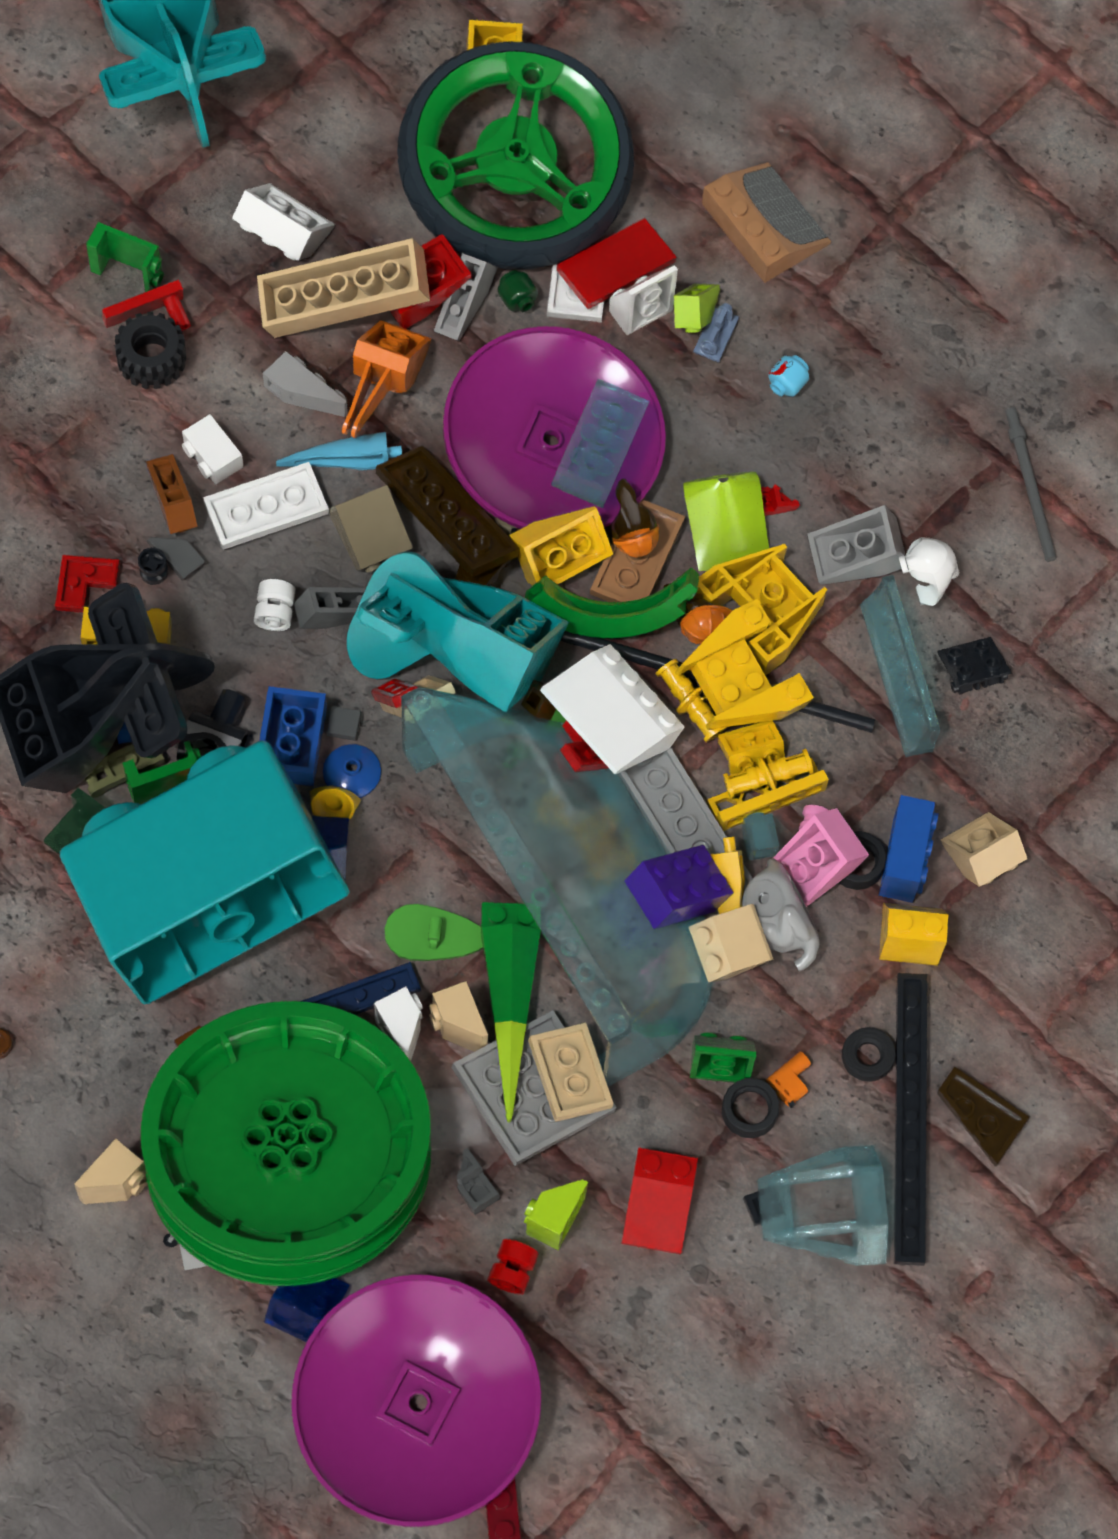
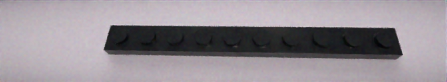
M898 973L896 983L894 1264L925 1265L927 974Z

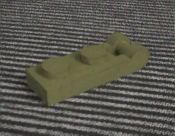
M131 744L105 756L83 781H86L89 786L87 790L92 798L99 797L107 790L126 782L123 762L134 759L138 773L141 774L164 764V757L162 754L152 759L140 757L136 753L134 745ZM104 771L106 777L98 780L96 775Z

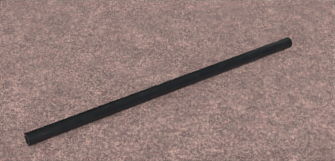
M568 631L564 632L560 640L593 651L611 644L624 660L657 670L673 660L606 639L578 635ZM678 661L677 665L680 667L683 662ZM691 670L684 672L687 678L697 681ZM812 700L804 708L798 710L802 713L872 733L876 720Z

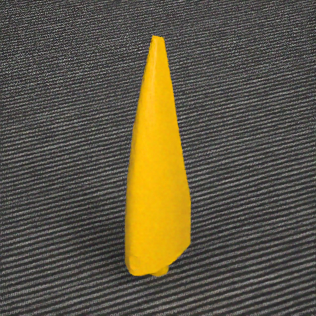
M735 836L723 838L725 852L710 854L734 892L717 909L719 914L742 907L745 872L742 850L736 851Z

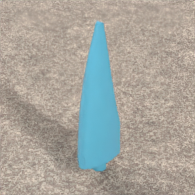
M386 432L373 433L321 444L276 461V465L295 467L310 462L311 467L371 470L376 469L377 465L388 461L389 458L402 455V447H388Z

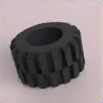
M147 312L146 316H142L141 313L136 314V319L128 318L125 321L126 326L121 325L118 329L119 334L115 336L118 368L122 371L123 377L126 380L131 379V384L135 386L139 383L145 389H148L149 385H154V389L160 388L162 383L167 386L171 384V378L176 380L180 376L179 371H183L185 368L186 348L182 330L179 325L175 326V320L171 317L166 320L165 314L159 313L158 316H154L153 312ZM147 344H158L165 348L162 353L154 357H144L136 353L142 346Z

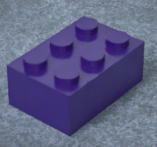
M704 845L642 861L624 880L654 930L713 913L734 893Z

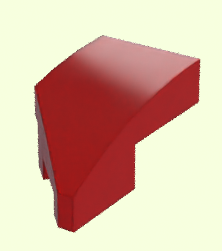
M776 484L772 489L770 487H761L765 516L796 510L800 506L799 501L789 499L780 492L781 488Z

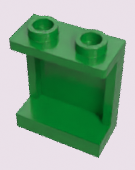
M190 741L184 742L186 758L141 774L138 773L134 759L123 762L126 784L133 803L141 805L186 781L190 768L201 758L199 749H192Z

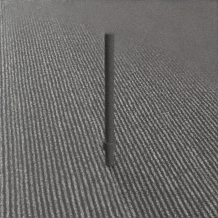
M1008 408L1005 411L1010 427L1008 434L1010 442L1014 443L1045 561H1054L1056 554L1025 443L1027 439L1025 429L1020 425L1016 408Z

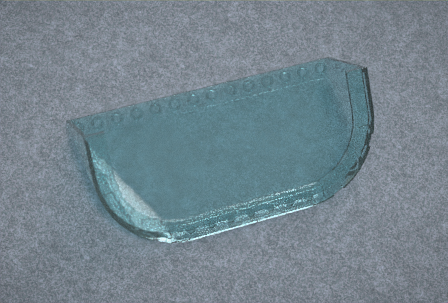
M416 688L402 695V751L416 774L438 762L442 765L608 1041L606 1052L598 1055L607 1086L616 1083L669 1053L684 1040L695 1023L698 1022L711 993L713 982L708 983L688 928L705 920L704 915L654 930L624 880L642 861L667 854L618 775L614 774L609 768L575 772L560 751L565 743H574L562 727L564 723L537 718L526 709L512 707L507 712H504L488 701L427 688Z

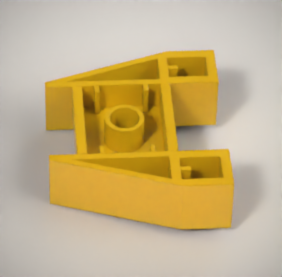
M786 544L713 566L699 576L698 592L693 597L705 599L718 606H723L731 599L740 607L755 599L759 600L771 624L766 630L749 641L748 646L765 676L785 662L822 607L827 593V588L824 587L813 595L783 563L787 550Z
M758 599L733 610L675 672L678 676L691 670L714 710L716 716L707 723V730L780 720L804 708L814 698L800 673L772 687L746 641L762 633L771 624Z

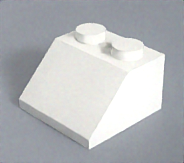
M404 987L374 1003L375 1023L382 1032L402 1049L411 1061L421 1030L420 1019L423 1016L420 1010L423 1007L415 993L410 994L407 987Z

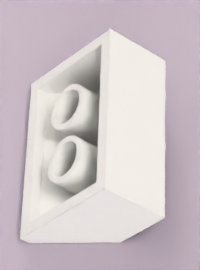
M270 183L245 190L232 218L240 223V227L243 230L256 233L262 237L264 243L278 247L284 251L286 257L295 261L311 257L335 227L334 223Z

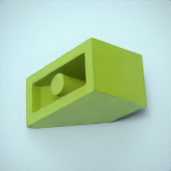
M693 284L675 294V328H685V332L695 333L702 331L701 328L710 324L718 299L720 285Z

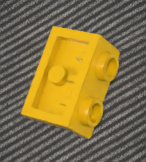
M773 721L759 722L718 735V743L728 761L730 775L744 771L752 766L757 767L756 759L758 757H761L766 764L769 755L772 761L785 757L784 742Z

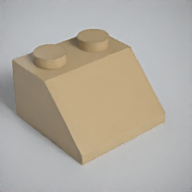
M989 812L941 839L942 845L964 877L979 887L991 883L997 876L1015 869L1018 864L1028 859L1018 830Z
M754 904L712 916L688 927L708 983L727 980L773 960Z
M466 981L433 993V1004L429 1005L431 1011L429 1017L434 1030H440L443 1039L473 1052L488 1045L487 1031Z
M115 1139L74 1184L79 1200L83 1204L127 1201L132 1195H139L147 1184L145 1166L140 1158Z

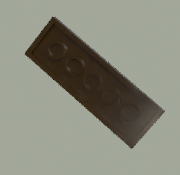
M423 445L376 466V475L472 578L519 556V547Z

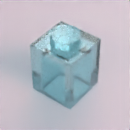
M757 812L744 818L742 833L748 861L774 857L779 850V841L773 814L764 815L762 812Z

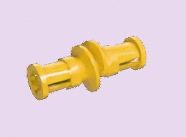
M675 658L663 665L656 672L657 677H662L671 689L672 695L681 703L676 712L679 715L688 713L691 721L698 726L705 736L704 741L707 743L716 738L727 727L707 730V723L714 717L712 709L705 703L707 700L706 696H700L702 692L701 687L694 688L693 683L684 673L676 675L675 672L679 668L677 665L679 662Z
M805 748L802 749V753L786 758L781 757L775 761H772L769 755L767 764L761 757H758L756 759L757 767L752 766L731 775L725 773L723 774V779L728 795L732 799L735 798V794L748 790L753 791L768 784L774 790L777 788V781L789 780L793 776L806 772L810 775L814 771L810 756Z

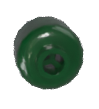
M517 270L503 275L499 281L498 294L506 307L514 312H526L533 308L538 297V289L526 272H518Z

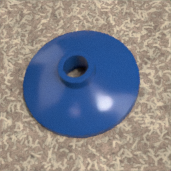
M348 744L338 747L329 754L323 766V777L327 786L344 788L362 798L370 794L378 785L381 777V766L378 758L371 750L361 745ZM354 764L357 766V769L349 771L346 767Z

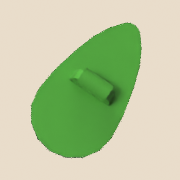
M420 904L404 905L396 909L388 917L384 928L385 941L390 950L398 957L410 961L453 959L465 957L483 949L481 927L457 914Z

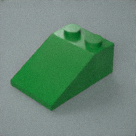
M701 1033L700 1036L694 1035L689 1078L731 1083L751 1078L756 1059L754 1041H747V1038L742 1036H731L730 1039L718 1038L713 1033Z

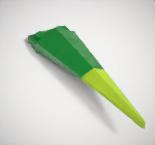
M482 902L481 939L495 1026L506 1119L510 1123L514 1109L541 932V904Z

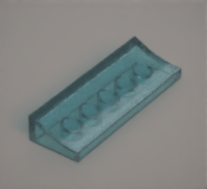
M894 575L882 577L876 590L860 604L903 751L905 757L933 752L940 727Z

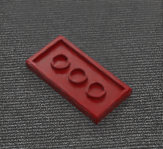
M643 218L557 264L556 271L584 306L590 309L612 297L617 290L627 289L634 285L641 277H649L675 263L677 257L649 222Z

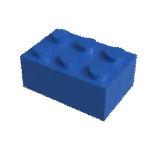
M268 686L259 741L263 740L271 745L294 784L314 787L327 710L326 694Z
M900 795L893 818L886 854L887 859L878 896L913 903L916 893H922L928 873L927 863L933 847V832L936 829L939 814L934 813L935 802Z

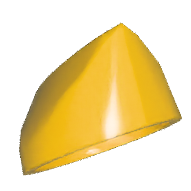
M336 786L317 787L309 792L313 815L319 822L328 826L346 824L353 817L361 802V799L353 792Z

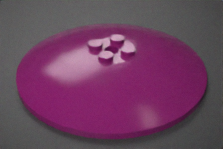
M551 326L524 328L499 336L481 347L465 362L456 375L447 395L443 413L445 449L458 480L471 497L486 511L519 529L535 521L593 506L598 509L604 528L610 526L620 511V503L616 498L618 482L622 478L627 480L635 490L636 501L639 504L655 482L665 452L666 433L662 409L657 395L642 371L632 360L611 344L593 335L570 328ZM545 435H553L557 438L558 444L548 445L543 437Z
M431 1275L398 1276L375 1282L349 1295L338 1303L314 1329L300 1355L294 1375L291 1402L292 1419L299 1447L309 1468L327 1491L343 1505L360 1515L388 1525L401 1527L437 1526L453 1522L481 1509L495 1499L519 1473L532 1449L539 1427L541 1414L540 1378L536 1361L522 1331L505 1310L491 1298L473 1287L444 1277ZM416 1395H423L427 1399V1406L421 1412H415L410 1408V1400Z

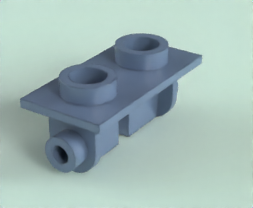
M723 303L722 306L715 308L712 321L704 327L693 353L719 362L739 319V316L733 314L731 305Z

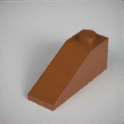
M171 454L146 461L170 534L185 532L188 529L198 527L192 500L174 455Z

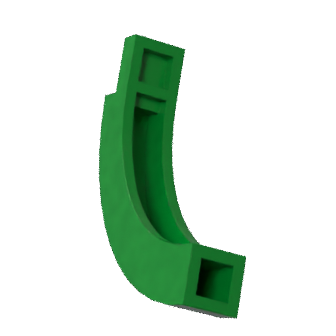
M691 567L664 589L650 596L626 602H603L587 599L563 589L545 575L526 591L525 598L568 621L569 623L565 631L588 637L623 638L662 628L685 614L686 600L692 599L698 592L699 574Z

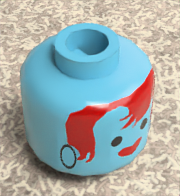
M796 355L792 357L783 356L768 373L771 382L770 388L779 396H795L809 381L808 365Z

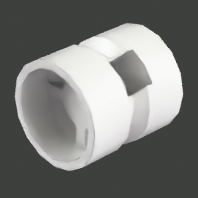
M278 579L263 580L259 583L257 601L259 603L256 605L254 614L255 625L270 631H283L290 628L293 612L290 607L294 604L296 590L291 583Z

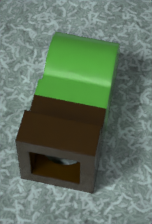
M533 680L521 705L536 718L565 723L566 719L540 691L545 684L541 681Z

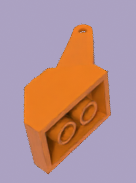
M380 320L357 340L353 353L354 374L360 376L361 379L349 413L344 421L342 434L347 435L353 425L351 437L356 438L363 425L389 390L395 393H406L413 386L428 354L432 338ZM370 384H376L375 388L373 389L363 408L359 412V409L362 405V402L365 398V395L368 391Z

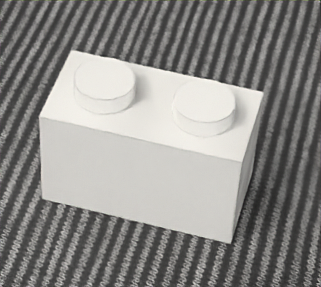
M210 414L182 431L183 450L189 458L194 457L199 463L198 468L206 479L210 477L215 485L243 468L242 454Z

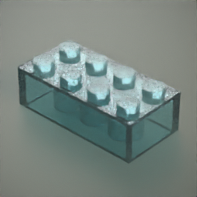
M598 378L551 486L603 508L650 401Z

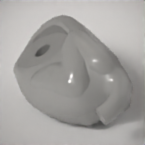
M769 859L767 861V868L758 873L747 885L742 897V907L754 904L770 950L781 953L801 948L804 950L802 957L794 961L800 972L816 959L820 946L818 931L787 870L777 860Z

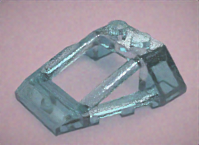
M873 1145L847 1146L834 1149L770 1173L757 1180L763 1240L794 1249L801 1248L827 1258H837L852 1265L886 1263L889 1224L882 1164ZM843 1161L845 1165L840 1167L817 1169ZM851 1177L855 1220L794 1227L790 1185ZM854 1232L852 1235L853 1247L806 1239Z

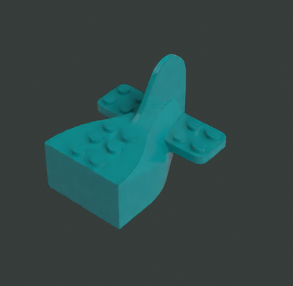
M98 0L106 31L115 48L119 52L134 58L100 72L99 78L108 104L113 108H125L131 104L151 100L157 96L179 90L186 99L201 147H208V134L198 99L201 83L223 76H230L249 68H257L266 61V54L256 29L251 26H245L212 35L219 24L215 0Z
M401 552L384 561L372 575L348 629L347 651L354 667L364 676L373 679L390 677L421 658L432 654L465 686L492 705L507 712L526 695L533 680H542L569 622L518 594L487 585L444 578L420 554Z

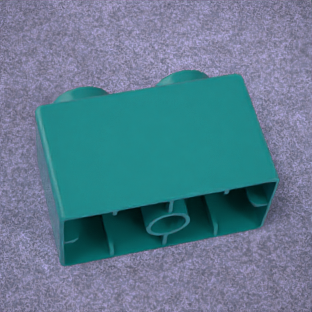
M263 740L247 748L231 745L208 752L190 768L186 781L141 805L139 803L125 802L114 804L101 810L87 822L82 837L67 844L59 852L60 859L110 964L142 1004H150L344 899L350 892L296 786L271 745Z

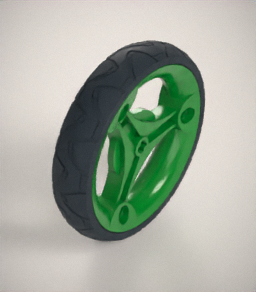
M498 42L477 46L450 58L424 80L404 113L398 135L397 155L399 174L405 194L412 209L416 211L417 217L428 231L435 237L441 234L444 235L453 249L460 255L462 253L497 268L525 270L550 266L565 261L590 247L608 230L618 217L630 191L634 171V147L631 130L627 125L629 123L621 104L611 89L600 77H597L594 71L568 54L550 47L526 42ZM525 80L534 81L535 84H529ZM505 85L516 96L509 115L499 118L485 127L478 138L476 149L461 156L448 159L438 150L441 130L449 114L470 95L489 87ZM554 95L574 110L582 120L590 135L594 151V166L590 182L576 186L557 168V149L554 139L549 131L538 121L539 100H544ZM521 98L533 101L530 118L517 116ZM514 153L519 154L518 157H514L513 155ZM477 165L476 170L455 175V170ZM442 175L445 177V180H438L433 176ZM548 180L567 194L565 199L547 184ZM488 183L496 190L507 194L523 195L532 192L550 202L560 211V215L552 221L535 226L512 227L500 225L485 220L465 208L453 195V189L465 185ZM580 204L584 209H576L572 205Z

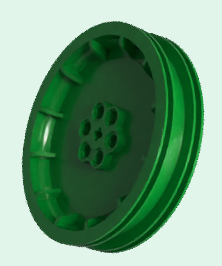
M279 1001L248 1006L225 1014L195 1031L172 1052L154 1078L145 1100L141 1119V1148L147 1185L158 1216L173 1238L188 1253L212 1269L239 1280L262 1285L296 1286L326 1281L359 1268L382 1253L400 1236L420 1206L428 1184L431 1167L430 1109L424 1086L415 1067L402 1049L384 1032L368 1021L335 1007L311 1002ZM300 1115L308 1116V1118L303 1120L297 1119L296 1117ZM270 1116L277 1117V1119L273 1121L265 1120L267 1117ZM315 1138L324 1139L322 1142L319 1143L312 1141ZM256 1140L263 1142L260 1145L250 1144L251 1142ZM301 1162L309 1163L306 1167L297 1166ZM271 1163L278 1164V1166L275 1168L266 1167L268 1164Z

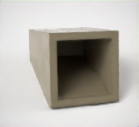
M387 485L329 508V516L357 571L363 568L366 573L376 570L381 565V561L413 548Z

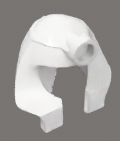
M921 537L911 544L906 556L899 557L903 573L909 572L917 580L929 583L928 586L918 584L916 587L921 605H936L949 586L951 579H955L959 575L957 560L953 550L948 544L937 539Z

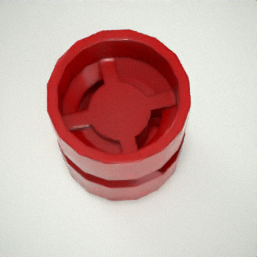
M503 1239L496 1255L499 1262L492 1265L487 1281L503 1291L523 1295L530 1280L527 1272L534 1269L539 1256L538 1251L522 1242Z

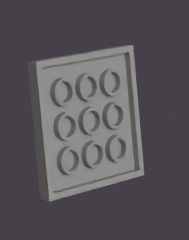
M553 1010L526 1024L514 1109L510 1123L506 1119L497 1041L454 1062L451 1067L514 1166L605 1118L617 1109L616 1105L613 1104L611 1109L558 1122L554 1121L528 1042L531 1035L565 1028Z

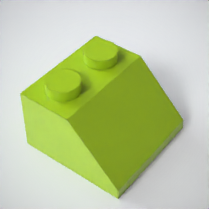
M582 1179L543 1191L537 1200L532 1198L524 1214L526 1215L524 1223L527 1224L526 1235L559 1250L586 1199L588 1182Z

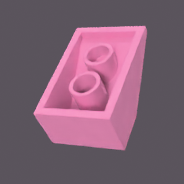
M835 808L815 814L772 859L780 862L787 870L807 907L852 873L869 856V853L839 810Z

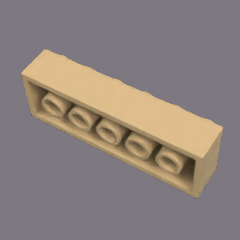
M413 238L257 276L262 325L274 338L430 301L424 249Z

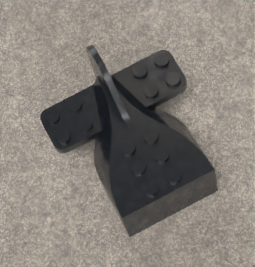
M121 583L90 604L88 615L97 644L49 646L28 655L0 674V724L21 786L68 793L79 785L108 754L124 722L135 751L140 757L155 758L185 738L187 724L175 691L189 688L204 681L214 672L215 665L212 657L205 652L158 643L141 594L135 585Z

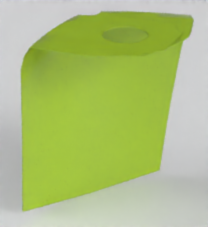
M750 471L709 476L683 483L698 571H708L715 565L769 549L761 484L756 472ZM728 477V480L726 482H720L718 480L719 478Z

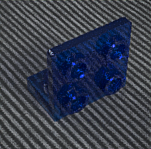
M337 1278L306 1285L278 1286L270 1299L264 1323L307 1342L322 1319L343 1300L350 1286Z

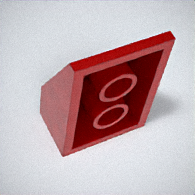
M442 234L421 246L424 249L430 301L390 310L401 328L407 329L426 318L472 277L471 272Z
M638 1147L621 1244L681 1255L698 1158Z

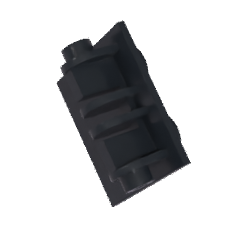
M991 637L937 651L953 680L950 683L953 693L963 694L964 692L972 691V684L975 690H979L980 682L983 688L998 683L1002 684L1004 680L1008 679V674H1011V670Z

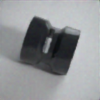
M155 547L144 549L138 557L140 576L145 583L158 585L168 575L166 556L163 551Z

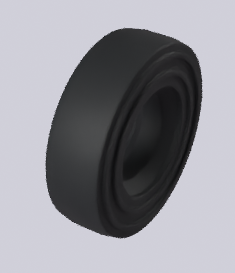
M865 1027L854 1031L847 1037L841 1055L844 1067L850 1075L858 1080L870 1082L879 1080L890 1072L895 1062L896 1052L892 1040L886 1033L876 1028ZM864 1044L874 1045L880 1052L879 1061L872 1065L862 1063L857 1056L858 1048Z

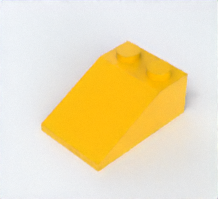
M595 506L535 521L509 535L511 540L519 547L518 560L526 581L531 586L545 575L558 585L613 555L598 509Z

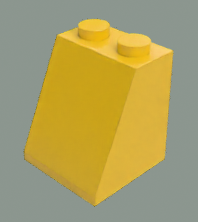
M883 903L879 960L938 966L947 943L948 914L940 908Z

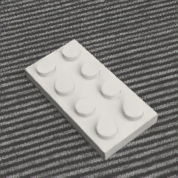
M310 462L203 497L204 505L222 550L329 514V508Z

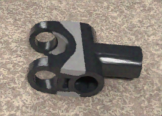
M223 689L210 716L194 710L186 723L187 734L179 742L177 761L186 758L184 742L190 741L192 749L209 748L215 750L231 745L244 747L248 737V730L234 726L246 701L245 698L233 690Z

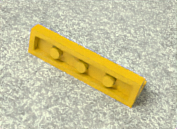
M811 757L814 773L799 780H795L796 776H793L789 780L782 781L788 784L771 791L768 790L769 784L766 785L765 789L760 787L753 791L761 795L746 801H742L746 792L751 790L735 794V797L740 795L739 799H730L728 792H724L707 799V804L720 827L725 831L825 791L829 780L825 771H819ZM727 801L735 805L719 811L716 804Z

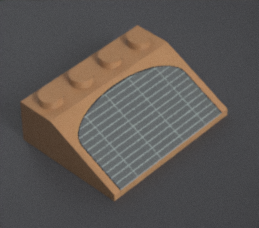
M769 163L725 174L704 187L702 205L764 283L831 244V240Z

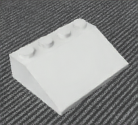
M611 644L591 652L544 685L540 690L614 774L668 750L685 728L675 714L666 707L656 693L648 687L639 677L638 673L630 667Z

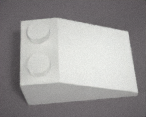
M675 265L658 271L649 277L643 276L634 285L627 289H619L610 297L609 312L626 335L673 311L678 272Z

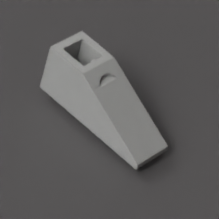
M285 351L263 372L264 387L284 403L343 417L348 415L347 399L344 394L337 389H331L324 378L318 373L313 374L309 371L299 357H292Z

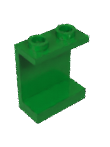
M100 222L97 223L86 243L91 272L101 276L111 258L141 270L145 292L159 287L164 277V272L161 268L162 258H160L159 246Z

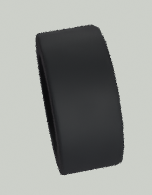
M855 831L854 833L862 845L874 855L875 865L870 873L866 875L850 873L839 883L846 888L861 890L867 889L878 882L883 874L887 857L885 848L879 839L870 833Z
M745 1078L736 1081L728 1088L723 1098L722 1117L725 1125L732 1133L743 1138H756L765 1135L773 1128L779 1114L780 1102L776 1091L768 1083L757 1078ZM755 1092L766 1100L768 1113L763 1121L751 1125L745 1124L736 1118L733 1112V1103L741 1093Z

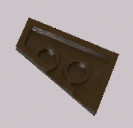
M956 1067L952 1069L937 1092L942 1101L995 1167L1030 1118Z

